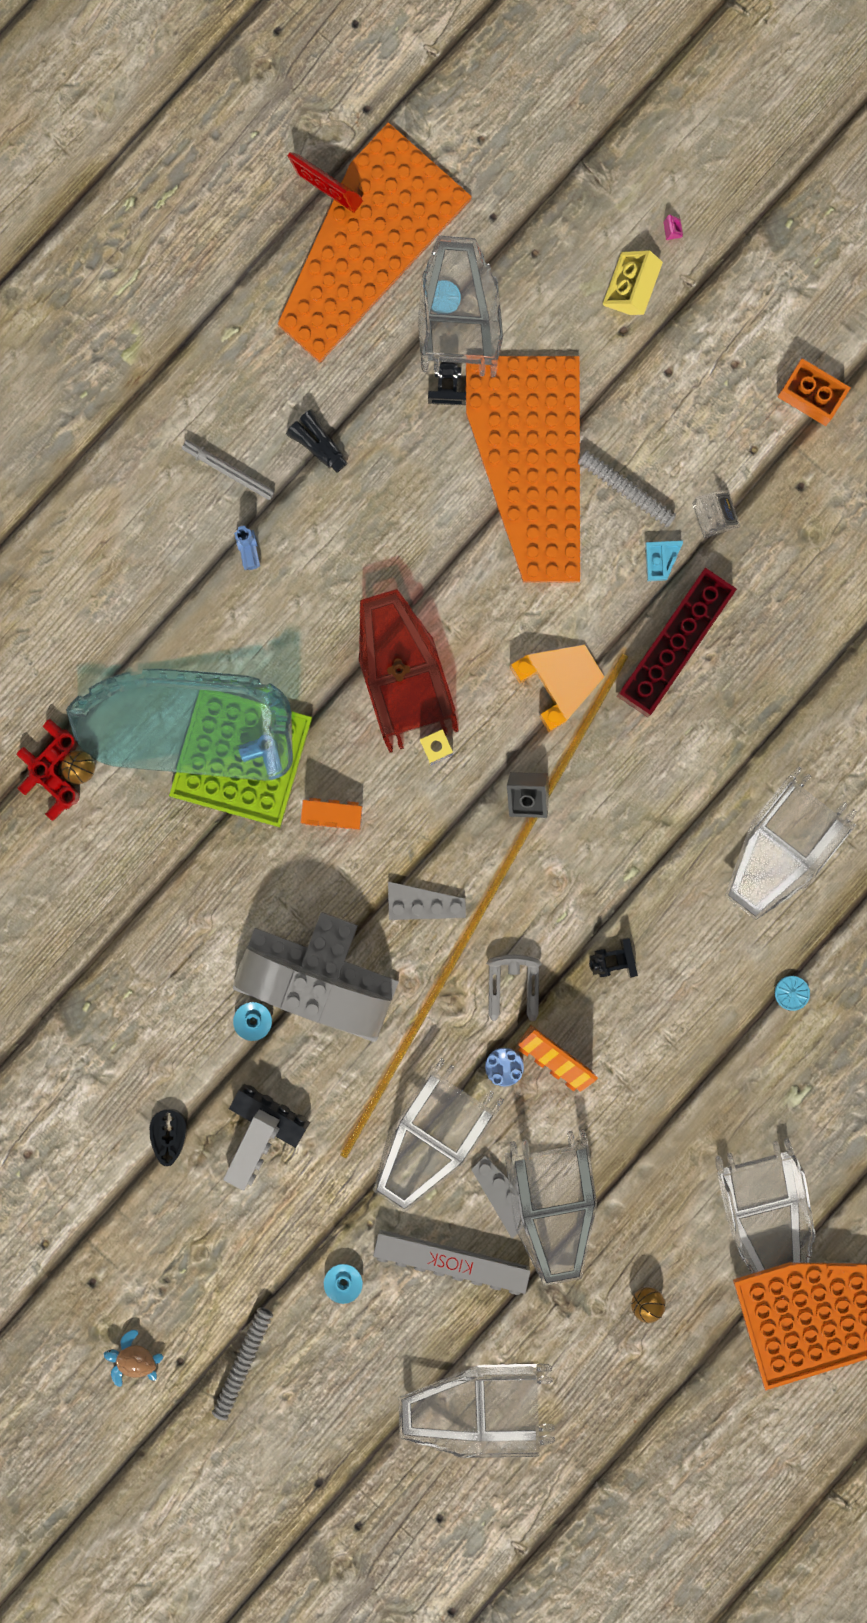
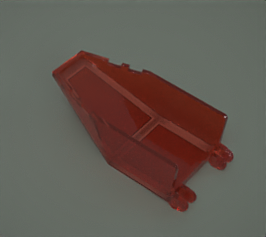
M398 589L360 600L359 663L379 728L389 753L393 752V746L389 740L390 737H397L398 747L401 750L404 749L400 734L440 722L445 736L448 735V730L444 721L451 719L452 728L455 733L459 732L456 709L433 637L415 615ZM395 659H401L404 665L410 667V672L406 673L400 682L396 681V677L387 672V669L394 664Z

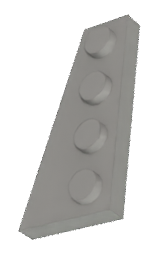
M388 882L389 920L466 918L464 898Z
M484 1155L471 1170L513 1239L526 1226L522 1214L519 1189ZM532 1203V1208H533V1210L538 1209V1208Z

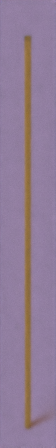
M622 653L551 778L549 782V798L628 659L627 655ZM529 817L340 1154L342 1157L347 1158L538 818Z

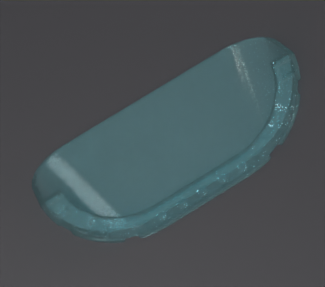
M143 669L142 674L131 676L130 672H126L91 686L88 694L84 697L77 696L66 709L72 732L78 745L91 755L93 759L110 766L254 780H273L286 774L293 762L292 712L290 703L283 692L271 683L267 685L261 684L258 678L251 676L173 669Z

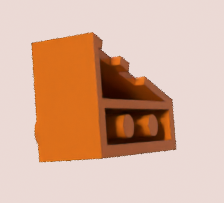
M309 798V800H303L301 823L304 825L361 830L363 807L359 806V802L348 801L346 805L340 804L339 800L321 802L319 798Z

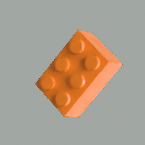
M801 358L779 393L778 398L822 425L827 426L851 387Z

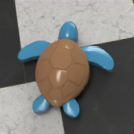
M130 1330L122 1337L121 1352L115 1349L104 1352L106 1360L113 1363L116 1362V1366L111 1371V1377L114 1384L118 1387H121L123 1384L122 1374L132 1378L147 1375L152 1381L157 1379L156 1364L162 1361L163 1355L159 1353L152 1356L144 1347L139 1345L132 1346V1341L138 1335V1330Z

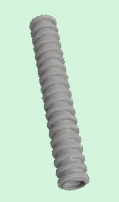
M589 450L583 453L578 461L579 465L582 464L584 469H588V472L592 471V475H597L598 479H603L602 482H607V485H611L613 490H617V493L621 492V496L625 495L627 500L630 499L631 503H636V506H640L641 510H646L645 513H650V516H654L656 521H660V524L664 523V527H669L675 519L676 513H671V510H667L666 506L663 507L661 502L657 503V499L653 500L651 495L648 496L647 492H642L643 489H638V486H634L632 481L628 482L627 478L624 479L622 474H618V471H613L614 468H609V465H605L603 460L599 461V458H595L593 453H589Z
M260 1307L257 1309L258 1313L254 1315L255 1319L252 1320L253 1325H250V1330L247 1331L248 1336H245V1341L242 1342L243 1347L239 1349L240 1353L237 1354V1358L234 1361L235 1364L232 1365L233 1370H230V1375L227 1376L228 1381L224 1383L225 1387L222 1388V1392L219 1394L220 1398L217 1399V1404L214 1406L215 1409L212 1410L213 1416L219 1420H227L229 1418L230 1409L233 1408V1403L236 1402V1397L239 1395L238 1392L241 1390L240 1386L244 1384L243 1380L246 1379L245 1375L248 1374V1369L251 1368V1363L254 1361L253 1358L256 1356L255 1352L259 1350L260 1341L263 1340V1335L266 1334L267 1324H270V1318H273L272 1312L266 1308Z

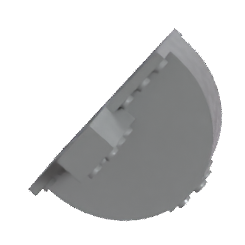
M321 912L308 947L254 928L249 945L246 947L235 976L233 989L295 1015L376 1042L399 981L346 962L345 960L358 925Z

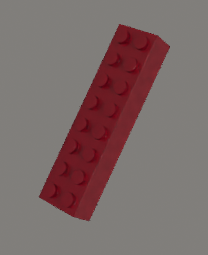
M705 567L616 697L647 718L651 716L737 588Z

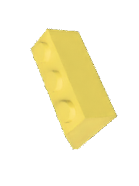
M650 250L621 252L603 305L629 315H644L663 262Z

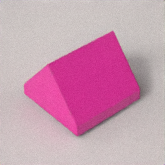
M668 215L663 222L666 240L682 238L681 219Z

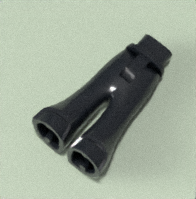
M313 409L306 411L300 417V421L315 435L319 442H316L298 421H295L289 427L286 435L302 444L320 462L338 473L348 464L343 458L344 454L341 453L336 443L324 430Z

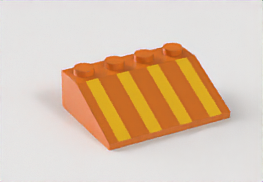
M532 1025L529 1026L517 1043L520 1046L518 1049L527 1057L531 1054L536 1058L534 1060L536 1064L542 1068L547 1066L551 1069L550 1074L558 1080L561 1077L567 1081L565 1085L572 1091L577 1089L581 1092L598 1079L591 1069Z

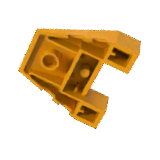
M585 645L529 654L510 666L519 684L537 674L555 703V706L539 716L548 732L566 723L604 678Z

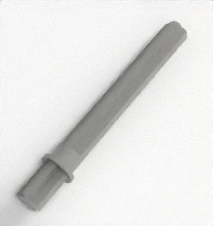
M188 440L182 446V450L196 457L195 460H201L268 500H271L274 490L205 450V447L202 446L200 448Z

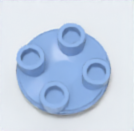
M499 1048L488 1056L485 1070L488 1078L494 1085L506 1087L515 1084L521 1079L524 1064L516 1051L509 1048Z

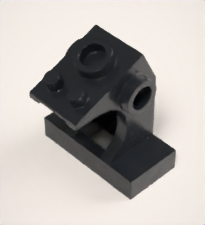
M443 358L439 362V366H435V377L438 378V391H428V404L466 406V392H457V378H461L462 367H458L456 360ZM442 379H453V389H442Z
M630 938L620 939L622 949L606 952V949L594 951L595 954L589 956V967L593 975L599 974L600 978L611 975V971L627 969L628 977L638 976ZM616 955L618 965L607 967L605 957Z

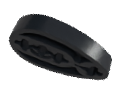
M175 1109L161 1110L150 1122L151 1145L155 1156L163 1166L174 1164L182 1152L187 1137L188 1125L186 1118ZM168 1113H170L171 1117H174L170 1121V1126L174 1128L170 1131V1136H173L170 1142L163 1138L167 1134V1129L163 1127L167 1125V1119H164V1117ZM167 1151L170 1156H173L169 1162H167L166 1158H163Z

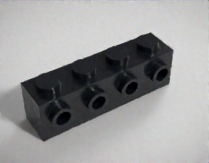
M243 1084L229 1107V1110L252 1122L259 1109L279 1119L277 1127L280 1129L276 1137L294 1148L297 1147L311 1123L303 1115L290 1111L286 1105L278 1104L273 1101L272 1097L263 1095L255 1087Z

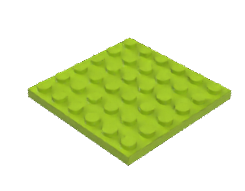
M201 686L169 797L281 828L312 717ZM263 735L274 737L280 743L279 750L285 770L278 774L269 775L263 756L244 762L240 756L239 746L255 741ZM271 740L266 743V749L272 746Z

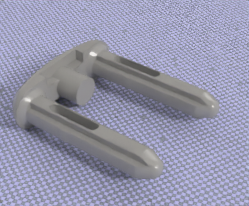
M517 954L490 958L486 963L489 965L488 1014L490 1019L496 1021L500 1015L501 965H508V974L519 975L520 965L528 966L527 1016L530 1021H535L538 1016L539 966L542 965L540 960ZM494 974H496V994H493ZM532 975H535L534 995L531 994Z

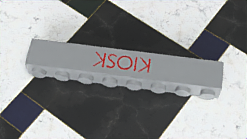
M380 1229L373 1257H377L376 1260L380 1262H388L389 1260L395 1262L397 1266L407 1267L409 1265L421 1272L430 1270L437 1276H444L446 1274L452 1276L454 1280L463 1281V1279H466L478 1286H482L483 1283L490 1285V1288L494 1290L507 1289L509 1293L515 1295L525 1294L530 1275V1267Z

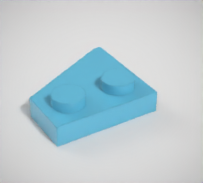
M683 541L646 542L647 582L666 581Z

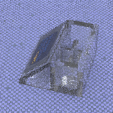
M729 491L705 494L696 497L692 502L704 539L741 527Z

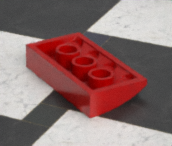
M288 153L287 156L298 176L355 213L363 202L356 192L299 154Z

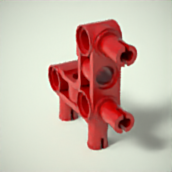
M49 719L44 723L43 728L54 737V741L41 755L36 758L25 747H22L16 754L28 765L27 768L29 770V776L17 789L24 795H27L37 783L41 784L56 798V803L45 813L50 820L54 821L65 809H70L72 805L77 804L80 798L74 786L62 779L57 771L64 757L76 750L78 740L69 731L62 730L55 722ZM66 738H71L72 743L69 747L64 746ZM43 765L45 772L43 775H39L38 768ZM71 791L73 794V798L71 801L67 802L65 799V795L67 792Z

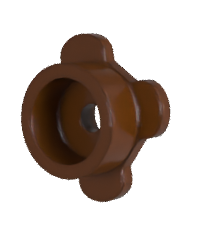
M395 659L394 664L387 669V672L396 677V681L400 682L403 680L404 675L410 672V667L404 665L401 659Z

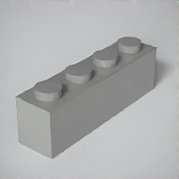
M260 1109L258 1110L223 1179L224 1181L243 1191L247 1185L251 1186L257 1176L254 1172L256 1169L259 1170L264 1162L262 1156L263 1154L267 1155L272 1146L269 1141L271 1138L275 1139L280 1129L277 1127L279 1119Z

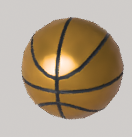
M79 750L67 754L61 764L63 776L74 784H83L89 781L94 775L96 768L92 756L85 751Z
M645 1287L639 1289L634 1294L631 1308L636 1318L645 1323L656 1322L665 1312V1300L656 1289Z

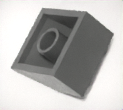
M510 772L507 782L509 817L547 818L549 802L548 773Z

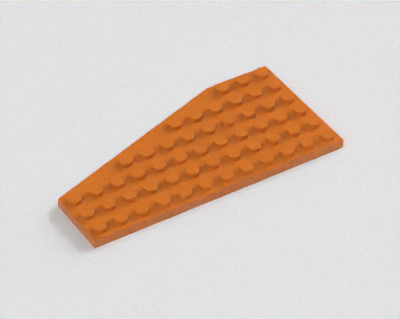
M389 122L354 158L341 182L362 198V204L353 213L333 200L278 322V326L319 363L325 359L472 199L469 193Z
M466 356V416L469 420L523 583H580L579 356H493L494 363L483 362V356Z
M788 1262L733 1279L765 1391L867 1359V1264Z

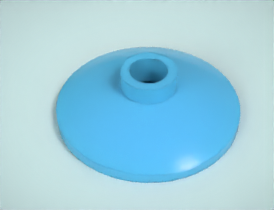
M245 1003L235 1012L233 1018L234 1029L245 1040H260L271 1029V1014L260 1003ZM252 1017L257 1019L256 1024L250 1023Z
M338 1264L327 1272L324 1278V1290L332 1301L340 1304L350 1303L361 1293L363 1281L355 1267L348 1264ZM341 1279L347 1280V1284H346V1285H342V1284L340 1283V1280H341Z

